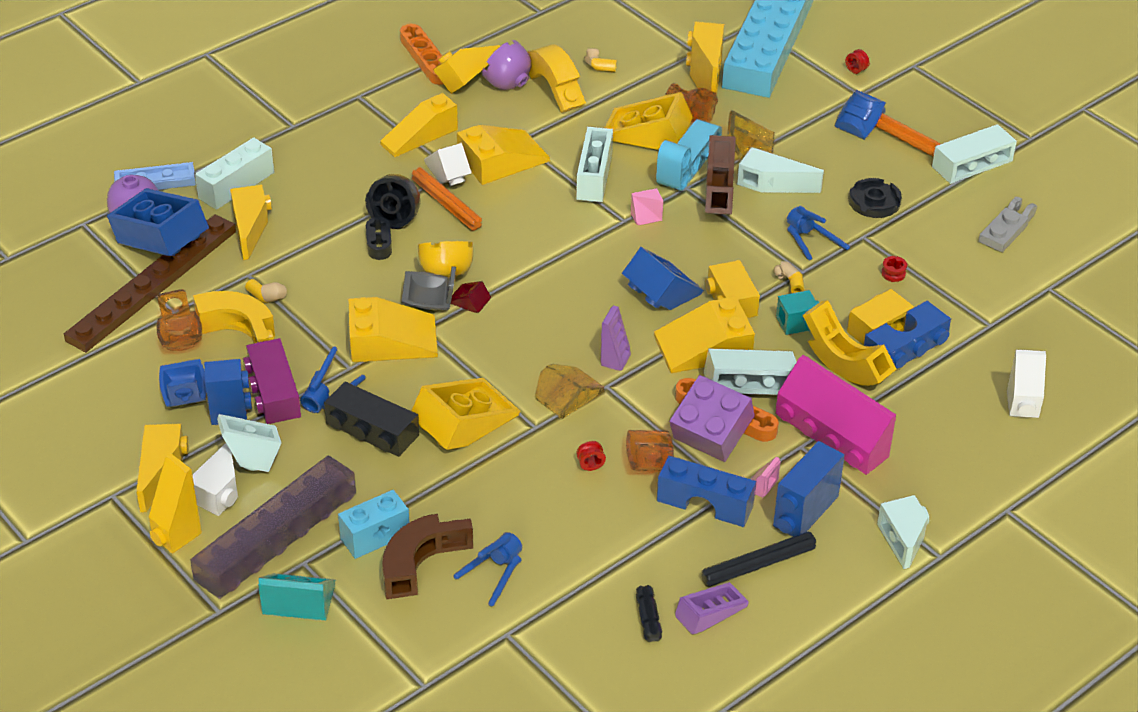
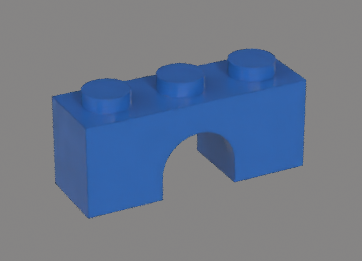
M925 301L907 311L904 332L895 330L886 323L865 335L864 346L870 347L884 344L896 369H899L912 359L924 355L926 351L933 347L942 345L949 337L951 318L929 301Z
M668 456L658 476L657 501L686 510L692 497H701L708 500L714 506L715 519L744 527L754 507L756 481Z

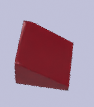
M483 281L464 283L453 293L450 304L479 313L491 299V295Z

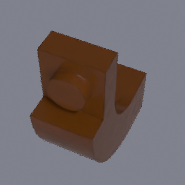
M709 136L705 213L732 215L736 137Z
M438 513L415 519L399 529L388 542L383 555L382 563L386 599L418 595L416 570L428 557L438 553L473 549L471 518L439 522Z

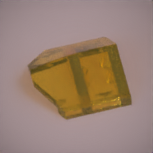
M731 110L729 113L727 136L736 137L735 152L737 156L742 160L751 147L773 154L775 132Z
M550 364L540 372L535 399L561 419H564L604 392V386L578 367Z

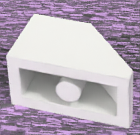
M462 143L437 150L424 158L426 165L441 184L449 182L450 186L465 182L464 177L471 174Z
M1015 351L1007 387L1009 416L1039 418L1044 399L1046 351Z
M225 443L192 475L197 506L217 516L228 507H231L238 498L232 453Z

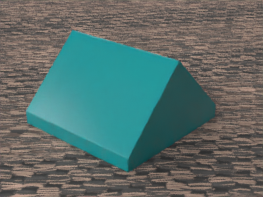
M277 573L260 577L258 586L262 614L326 621L336 579Z

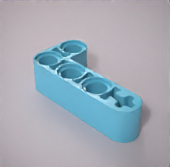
M696 119L678 143L667 140L663 141L657 157L656 182L683 191L708 159L709 136H721L722 127Z

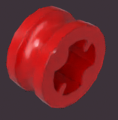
M857 49L846 56L845 63L850 72L858 74L869 67L870 60L865 51Z
M898 256L885 258L881 271L883 278L890 282H900L905 279L908 266L906 260Z
M597 441L585 442L576 451L579 464L584 470H596L606 462L603 447Z

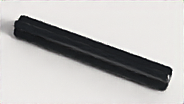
M805 532L704 568L702 570V580L706 586L711 587L816 548V538L812 532Z

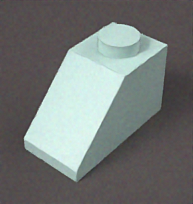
M219 414L217 420L222 437L240 467L250 471L260 470L269 472L281 446L277 427Z
M915 495L881 503L877 522L878 527L903 569L910 568L924 539L926 526L929 523L928 511L924 506H921Z

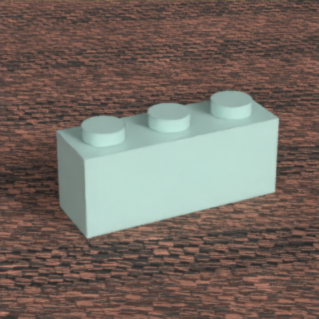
M997 124L935 146L932 167L951 184L1012 162L1017 141Z
M587 127L577 172L576 200L603 202L612 158L613 129Z
M253 137L195 173L198 199L217 210L231 201L230 189L254 186L274 173L272 148Z
M708 349L704 375L706 378L741 394L778 395L780 388L797 361L793 351Z

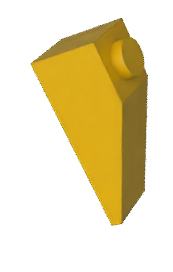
M502 45L463 48L454 54L449 51L438 59L441 64L433 71L452 94L489 65L487 60Z
M443 93L421 102L380 141L381 146L391 155L397 157L458 130L457 105Z
M262 184L230 189L243 260L250 258L268 223L267 211L272 210L270 195H264Z
M181 424L144 425L136 490L140 512H147L152 506L166 456L171 453L183 462V454L189 453L188 436H183Z
M170 453L164 461L150 510L149 521L151 527L150 537L153 542L159 547H165L173 554L202 534L192 470Z

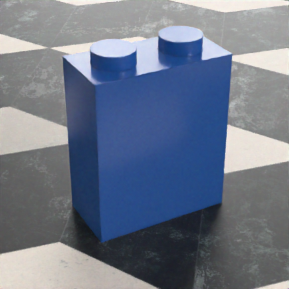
M820 441L805 454L778 483L774 527L793 537L807 532L839 497L845 454Z

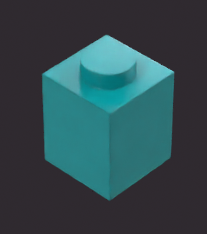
M810 290L778 296L776 318L785 335L810 331L803 314L819 303L818 300H815Z

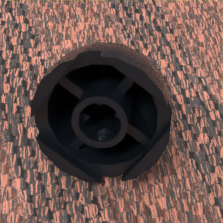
M388 174L377 179L371 185L365 197L366 209L370 217L386 218L390 223V229H399L410 223L417 215L421 204L420 193L416 185L409 178L400 174Z

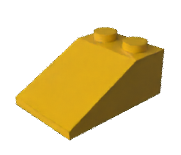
M695 21L694 30L688 32L687 46H692V52L687 51L686 66H691L690 77L709 107L715 108L722 62L724 24Z
M682 92L614 108L605 128L613 129L614 142L659 150L665 140L678 143L686 133L693 116Z
M477 125L457 132V144L462 143L471 173L481 185L550 162V157L525 130Z
M737 296L712 300L654 331V337L670 373L704 368L708 349L753 350L755 333Z
M379 297L348 299L352 362L438 357L434 314Z
M484 378L424 385L421 387L411 410L418 414L419 426L433 436L441 447L447 450L469 446L519 416L520 410Z

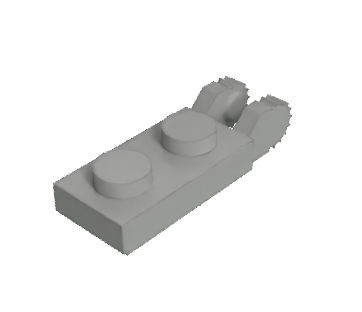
M1014 197L1008 208L1005 207L983 230L978 242L1003 253L1028 226V222L1034 217L1037 205L1030 203L1025 208L1023 214H1019L1018 210L1022 205V198Z

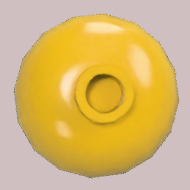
M444 241L431 245V242L418 244L420 265L425 272L450 277L452 266L456 267L455 276L465 274L473 262V242Z

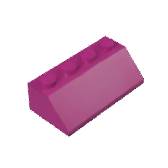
M804 354L799 357L778 392L775 414L816 442L820 441L845 454L844 460L852 467L857 468L866 475L869 474L890 456L896 414Z

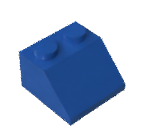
M643 247L639 248L622 272L630 280L628 285L640 294L643 291L647 295L645 300L657 309L661 305L672 310L701 295L704 291L669 260Z

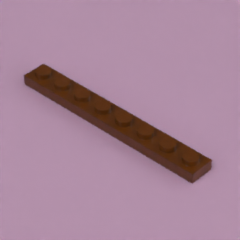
M216 214L206 220L209 228L201 233L198 239L187 243L175 255H162L63 333L65 342L87 353L236 233L235 223Z

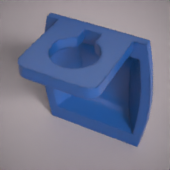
M856 90L839 113L835 127L865 140L876 126L881 114L886 112V102Z
M200 359L160 366V389L166 407L206 400L205 371Z

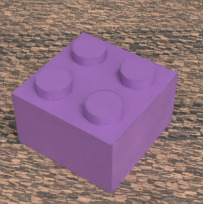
M699 375L669 421L673 438L726 462L754 417L752 398Z

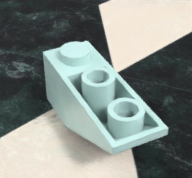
M751 147L739 163L737 185L758 192L820 193L824 170Z

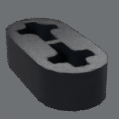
M383 217L369 219L366 222L368 255L375 260H384L392 254L390 223Z

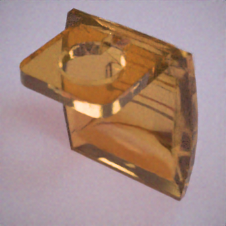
M179 289L159 294L157 298L162 318L157 320V336L161 346L169 351H182L196 346L202 340V324L195 311L190 312L186 291ZM177 298L181 300L182 305L178 309L179 313L173 314L172 310L166 308V302L169 299Z
M628 430L626 451L631 469L636 472H661L668 456L674 457L673 443L669 431Z

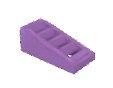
M613 305L602 322L601 366L621 371L631 356V351L619 307Z
M728 582L680 597L675 616L691 634H697L748 607L749 601Z

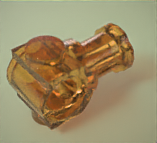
M676 83L669 86L666 95L682 92L693 116L692 122L696 119L710 122L713 119L715 105L718 103V97L715 92L705 88L687 91L680 88V85Z

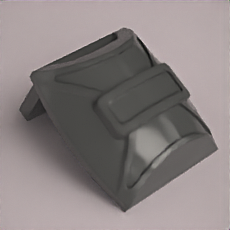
M451 267L450 277L428 272L405 271L401 303L419 309L449 310L456 267Z

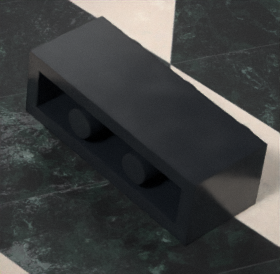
M346 381L324 402L326 424L395 456L400 457L419 436V418L417 413Z

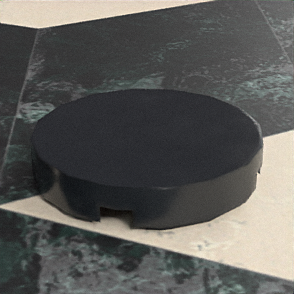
M866 178L854 184V187L849 191L848 199L849 205L859 214L871 218H885L892 216L899 210L902 195L898 187L891 182L888 185L880 178Z

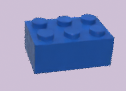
M145 188L106 215L119 244L166 256L177 254L181 250L180 248L190 241L198 239L200 234L209 228L199 200Z

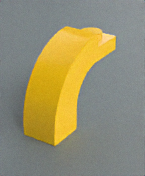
M551 44L528 51L531 59L530 78L534 79L540 76L546 78L561 113L586 104L577 81L580 75L569 55L561 47Z
M212 291L193 295L196 318L202 334L231 329L247 334L253 343L274 339L273 315L260 300L234 291Z
M828 300L819 302L803 314L813 335V338L808 341L812 350L825 366L845 380L859 385H874L881 383L897 370L884 344L870 347L863 346L846 334Z

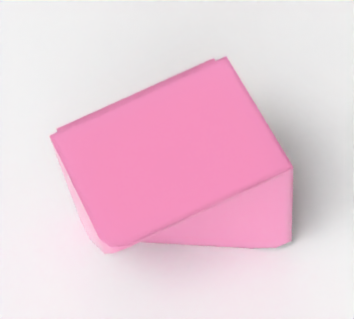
M657 188L632 193L631 215L637 225L662 221L663 199Z

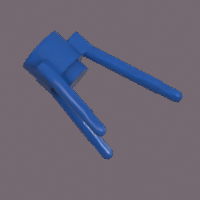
M803 206L795 207L789 212L787 223L790 226L787 228V231L793 235L807 260H811L812 256L799 233H809L813 228L844 249L848 250L850 248L843 240L814 222L815 220L825 223V218L806 210Z
M336 346L332 347L320 371L315 372L307 390L300 398L302 406L312 413H318L322 408L325 409L324 402L329 398V389L321 381L337 352ZM361 375L350 384L357 386L365 380L366 376Z
M510 532L503 533L495 542L478 552L477 558L456 572L454 578L459 579L489 557L500 565L508 563L488 603L489 606H494L514 568L521 562V558L518 556L522 551L521 541Z

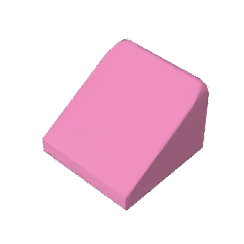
M775 457L751 478V480L756 481L755 495L763 498L779 479L780 458Z

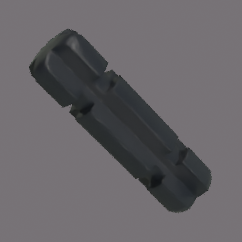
M640 585L636 589V599L639 604L641 624L644 628V638L647 642L659 641L662 638V628L659 623L660 619L656 600L654 599V590L650 585Z

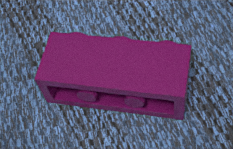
M281 339L246 345L248 357L243 358L244 369L248 370V374L252 375L249 377L251 393H257L258 395L254 397L257 413H263L266 424L300 418L299 394Z

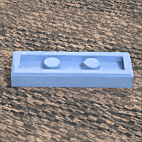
M193 162L114 171L115 181L126 175L145 176L155 184L158 190L196 185Z

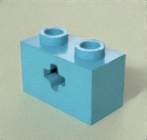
M394 489L338 513L340 539L355 559L387 545L393 535L409 523V509Z

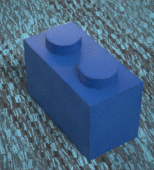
M241 360L204 362L205 386L211 425H219L217 420L219 414L247 420V410L252 409L251 392H245L244 388H249L248 370L242 371Z

